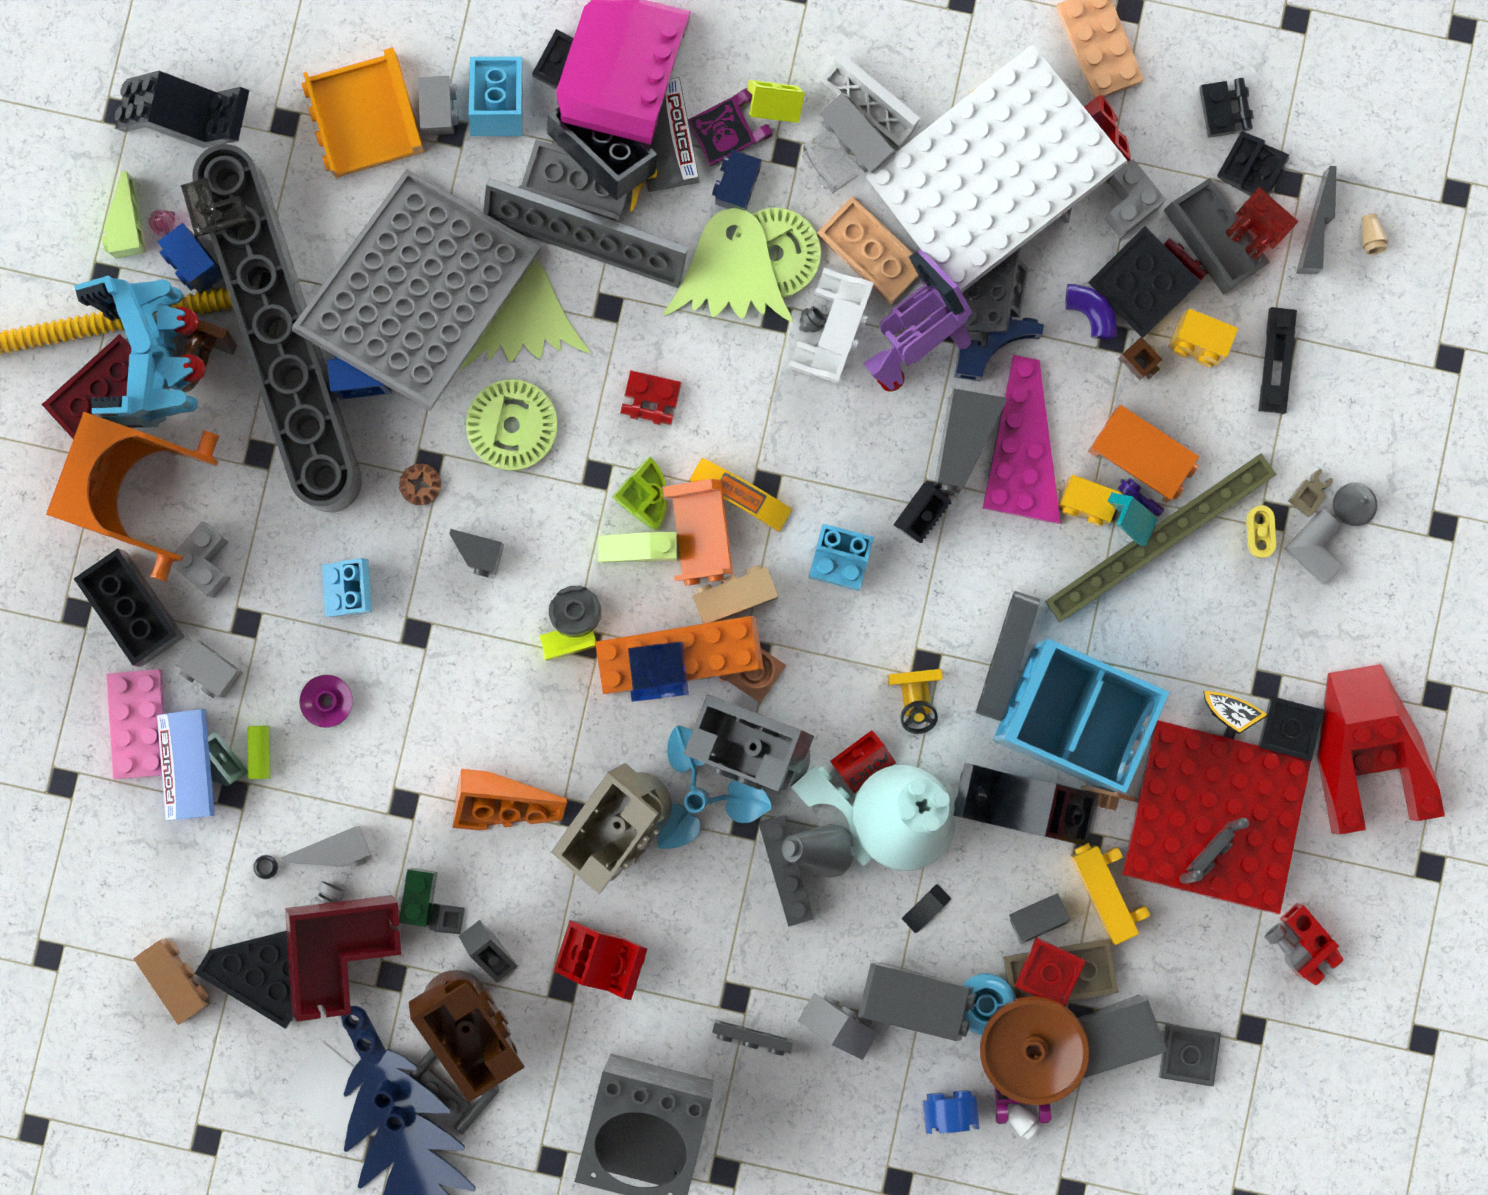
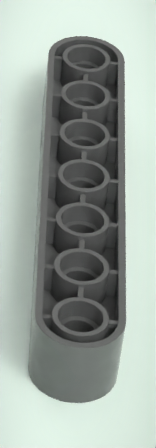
M230 144L212 146L205 150L196 160L192 173L193 184L291 488L299 499L317 510L323 512L341 511L350 506L358 497L362 485V476L337 398L330 391L329 373L321 348L292 331V326L307 305L265 176L251 157L241 148ZM231 174L239 175V182L234 188L227 191L222 190L221 184L227 176ZM247 222L254 223L255 231L249 238L245 240L237 238V231L243 224ZM261 271L270 272V283L263 289H255L253 287L254 277ZM277 320L286 321V333L277 339L270 338L268 333L270 325ZM293 369L302 370V383L296 388H287L284 383L286 374ZM310 418L317 419L319 422L318 433L311 438H303L300 433L302 423ZM324 468H333L335 472L334 483L330 487L319 488L316 482L318 472Z

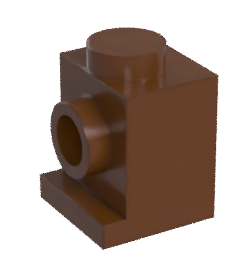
M1142 337L1118 358L1139 380L1145 376L1149 380L1160 370L1157 365L1163 360ZM1138 358L1144 360L1145 365L1143 367L1136 362Z

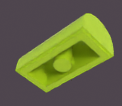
M248 726V778L271 779L270 726Z

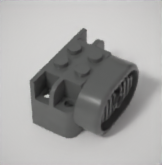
M707 694L684 755L715 767V773L759 790H761L762 786L780 792L793 786L806 774L810 765V747L814 736L798 728Z

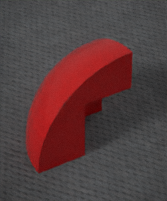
M1100 94L1084 108L1126 158L1127 162L1131 161V154L1127 138L1119 131L1116 125L1118 118L1113 109Z

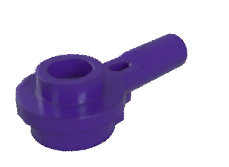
M1131 478L1127 481L1121 479L1120 482L1122 484L1118 489L1124 495L1134 497L1157 517L1163 513L1164 508L1153 499H1147L1139 492L1142 487Z

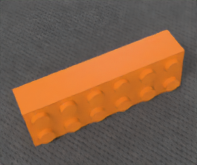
M754 616L595 642L603 694L622 693L764 670L757 621Z

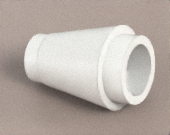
M1019 1104L1007 1105L1009 1122L1020 1137L1023 1136L1028 1140L1042 1126L1038 1121L1039 1118Z

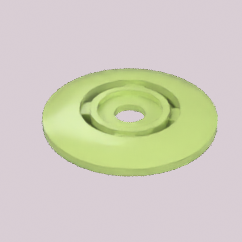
M768 208L753 213L752 215L756 217L763 228L768 250L772 246H779L783 250L784 254L780 260L773 261L770 259L782 298L800 292L812 281L819 268L821 246L816 231L804 217L791 210ZM739 227L736 229L732 241L740 238L741 229ZM787 233H790L798 241L801 249L800 254L796 253V247L787 236Z
M503 380L489 385L475 397L467 413L466 432L471 447L484 462L501 470H522L540 462L551 450L557 436L558 420L552 402L537 386L522 380ZM510 400L521 401L527 404L529 408L525 410L522 406L515 404L505 405L504 402ZM513 417L520 422V428L515 433H509L504 428V423L508 418ZM499 441L505 446H519V450L509 451L501 449L494 444Z

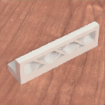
M842 52L836 56L833 66L820 80V83L836 97L842 93L841 91H846L849 98L850 90H861L865 93L866 102L855 103L856 106L878 131L898 148L919 125L920 117ZM838 71L845 77L846 86L835 87L828 80ZM880 106L885 110V119L875 120L871 117L870 107ZM889 123H901L907 130L898 139L890 132Z

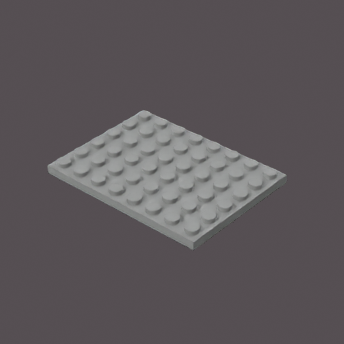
M406 169L292 326V331L431 411L541 250V246Z

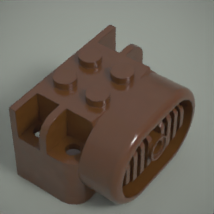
M461 970L443 972L428 983L422 994L409 1001L411 1021L468 1102H471L525 1068L517 1055L516 1046L510 1038L511 1032L507 1027L509 1022L501 1010H498L489 991L485 989L483 984L474 975Z

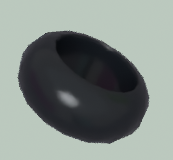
M261 855L254 862L253 869L256 876L266 880L275 876L278 871V863L270 855ZM264 859L269 860L273 866L271 873L268 875L261 873L259 870V864Z

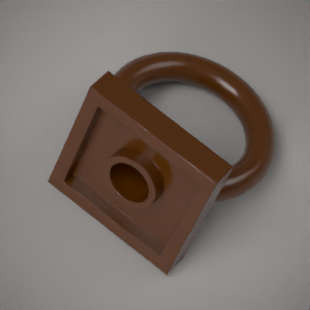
M199 320L195 332L190 335H183L190 340L186 344L181 356L185 354L194 355L198 348V357L204 362L206 368L209 354L213 348L234 355L237 344L227 329ZM199 381L190 383L181 391H191L196 387Z

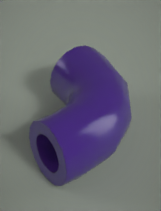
M1067 284L1065 309L1080 311L1087 316L1091 325V338L1116 339L1117 325L1115 313L1107 299L1093 288L1077 284Z

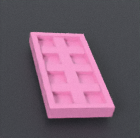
M162 670L106 674L113 779L162 775L157 715L165 714Z

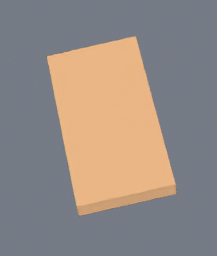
M853 196L817 232V236L860 277L873 282L872 288L891 306L919 278L916 269L913 267L914 265L908 258L914 253Z

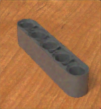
M1014 591L982 689L976 714L998 721L1003 720L1037 614L1040 598Z

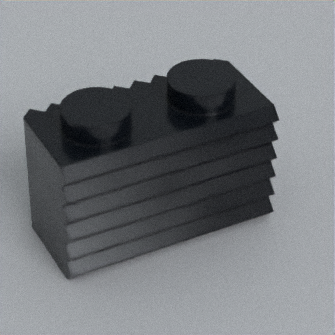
M923 483L893 525L918 543H923V539H926L929 530H933L932 526H936L935 522H938L939 517H942V513H945V509H948L951 500L933 486Z

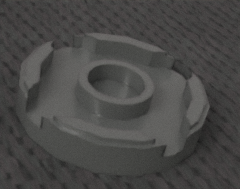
M568 586L556 593L554 599L551 600L549 604V617L553 627L560 634L567 637H582L591 633L597 627L601 619L602 608L597 596L586 587Z

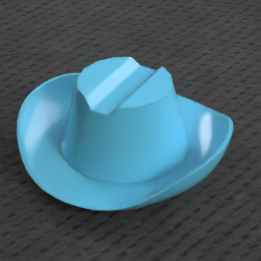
M982 973L970 977L964 983V985L974 987L973 994H976L974 1008L968 1011L967 1020L970 1021L969 1031L982 1035L986 1023L994 1012L1004 1004L1017 999L1012 987L1001 977Z

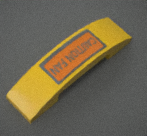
M701 458L689 479L690 482L706 479L721 480L724 500L754 516L758 521L778 532L781 531L793 510L758 487L704 458Z

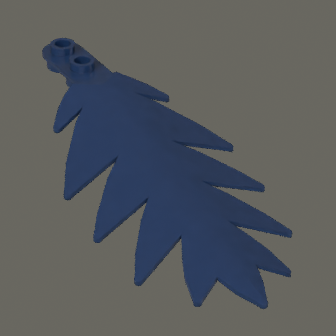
M350 1006L351 1014L341 1016L342 1025L351 1038L361 1060L355 1065L348 1078L344 1096L347 1097L361 1083L362 1085L358 1091L348 1123L344 1151L348 1152L379 1127L362 1167L358 1188L364 1187L394 1162L383 1195H450L441 1185L475 1191V1185L459 1170L432 1151H463L465 1145L430 1119L418 1114H449L451 1109L434 1092L410 1074L401 1070H416L417 1065L396 1051L386 1050L366 1011L359 1006ZM351 1015L358 1017L359 1020H354ZM363 1038L370 1040L371 1043H366Z

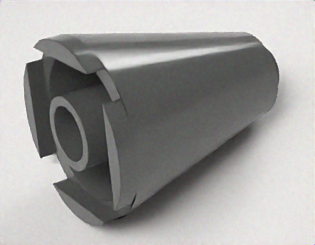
M826 824L786 837L782 844V854L788 862L819 875L838 877L843 875L851 866L853 861L851 847H854L850 833L843 826Z

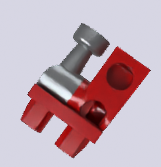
M1296 903L1280 918L1286 927H1289L1300 939L1295 945L1285 937L1287 931L1281 923L1273 926L1264 936L1270 944H1278L1285 953V962L1297 976L1306 979L1315 986L1325 978V975L1318 968L1323 961L1333 969L1344 961L1342 955L1337 950L1339 945L1331 938L1309 910L1299 903Z

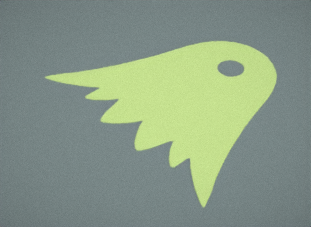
M730 208L720 211L708 221L701 234L685 278L663 313V316L676 311L690 300H692V311H694L708 299L712 317L717 316L729 301L735 313L743 319L747 313L750 301H752L761 314H765V303H767L780 316L793 322L774 276L763 228L756 217L750 212L738 208ZM732 225H736L741 229V236L735 241L729 240L726 236L727 228Z
M536 259L495 316L460 370L472 363L485 349H487L488 359H491L498 351L500 345H502L509 362H512L517 357L523 344L535 357L541 358L545 339L552 347L559 351L561 350V339L578 350L591 353L567 319L545 270Z

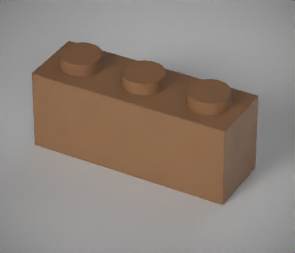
M164 938L133 959L179 1025L210 1005L211 1003L208 1000L210 995L202 984L198 985L193 978L195 974L191 966L187 962L183 963L179 957L180 951L177 945L172 940L168 941L167 938Z

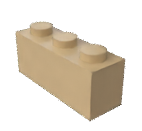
M760 565L745 570L747 575L736 578L734 574L724 578L721 581L722 584L712 588L711 584L697 588V594L693 595L703 624L720 621L778 599L767 567L761 569Z

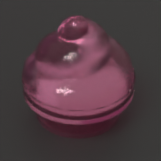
M155 210L151 213V217L148 218V224L157 235H167L174 229L175 213L167 210Z

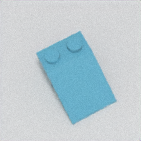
M470 57L468 113L470 136H523L522 57Z

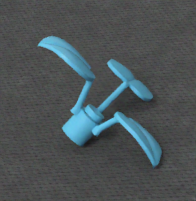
M680 725L676 726L670 734L667 755L671 766L676 771L682 773L690 768L692 769L691 791L684 799L685 807L677 803L672 804L670 817L657 837L658 848L662 849L678 848L692 842L700 832L701 823L691 813L702 811L707 804L728 800L725 806L726 812L732 820L739 823L752 822L772 807L770 798L763 788L759 790L736 780L729 784L728 795L710 798L704 789L697 788L696 766H702L705 763L684 755L693 730Z

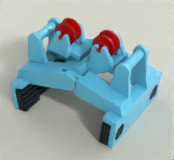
M110 276L74 285L79 302L86 306L91 305L103 312L104 317L111 321H114V318H121L132 348L131 354H129L127 396L122 398L116 396V398L98 397V399L92 397V414L130 428L159 427L160 423L167 420V416L194 412L198 407V401L192 396H187L181 390L190 383L201 380L205 374V364L195 355L185 354L181 357H174L172 352L176 348L171 338L179 335H190L196 331L199 324L198 316L189 308L182 306L177 308L169 307L182 300L183 294L181 290L172 287L164 279L130 284L126 280L115 279Z

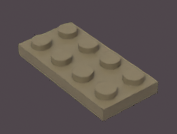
M1109 939L1059 947L1086 960L1068 1001L1119 993ZM1029 952L1003 956L1007 982L1014 990L1017 999L1034 997V995L1014 986Z

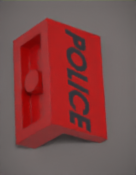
M873 730L830 760L853 794L859 791L860 787L871 775L896 763L884 743Z

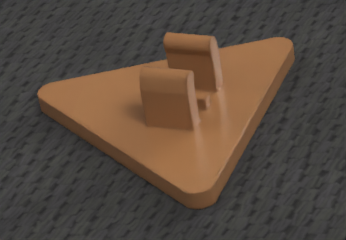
M1081 786V790L1099 794L1097 806L1116 811L1119 799L1138 802V798Z

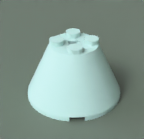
M894 765L877 771L860 787L853 805V825L856 827L861 840L860 844L874 860L895 870L913 871L929 866L937 861L949 848L956 827V816H953L954 805L946 788L932 774L914 766Z

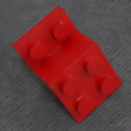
M569 920L553 971L582 986L605 990L623 999L632 1000L648 948L619 935L592 929L579 922Z

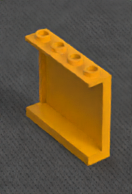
M394 47L384 49V56L314 76H309L307 72L303 73L305 82L301 83L306 98L310 97L312 106L308 107L312 121H317L319 131L315 132L319 146H324L326 155L322 156L326 171L331 170L335 178L425 152Z

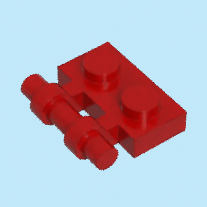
M630 370L624 396L634 399L633 405L622 404L620 414L629 415L631 419L638 420V418L651 420L653 424L661 425V423L672 425L674 415L664 413L665 406L676 409L682 383ZM642 402L657 404L656 410L641 408Z

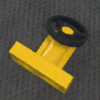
M942 669L887 675L888 686L901 685L904 708L900 719L903 728L913 734H923L933 729L938 721L936 708L930 703L928 682L943 680ZM931 710L935 714L934 719L927 715L931 713ZM904 716H910V717L904 722ZM912 723H931L927 727L921 729H914L909 727V725Z

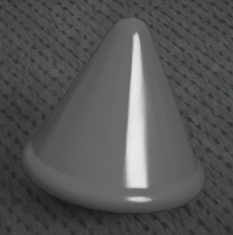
M1349 483L1342 486L1336 492L1333 499V509L1336 516L1345 524L1361 526L1374 518L1377 511V499L1373 491L1366 485Z

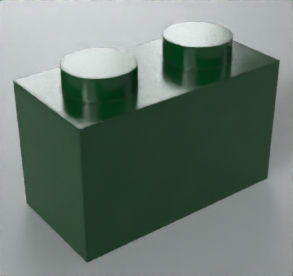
M415 868L407 869L399 923L422 927L429 925L438 872Z

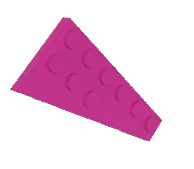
M1013 355L1005 392L1006 404L1001 412L982 509L1060 524L1040 360Z

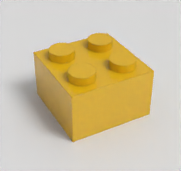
M1189 308L1179 318L1168 348L1173 349V353L1180 357L1187 358L1191 356L1198 359L1197 363L1205 367H1216L1227 358L1239 328Z

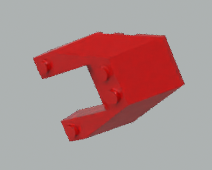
M1378 664L1328 673L1317 759L1331 833L1341 835L1366 830L1356 776L1400 769L1409 820L1422 821L1445 817L1440 788L1422 737L1382 665Z

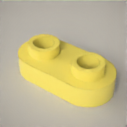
M1259 505L1247 513L1246 527L1248 550L1252 556L1262 559L1274 553L1276 549V531L1273 511L1267 506ZM1256 515L1262 516V524H1258L1255 521ZM1258 541H1262L1264 543V550H1259L1257 548Z

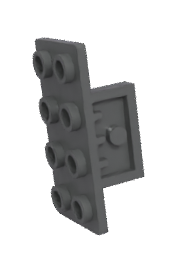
M1021 247L963 292V296L972 311V314L968 316L969 320L965 322L968 332L1005 333L1008 331L1010 315L1012 317L1021 316L1028 273L1027 266L1019 259Z

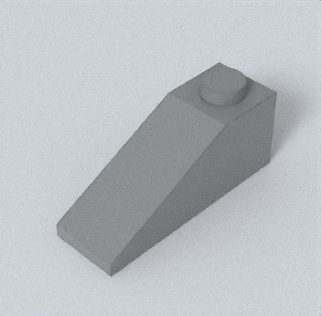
M355 826L281 857V860L285 863L340 867L350 864L351 869L365 864V858L371 856L360 826Z

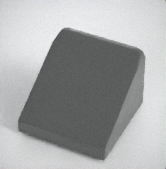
M433 903L429 929L435 932L461 934L465 908Z

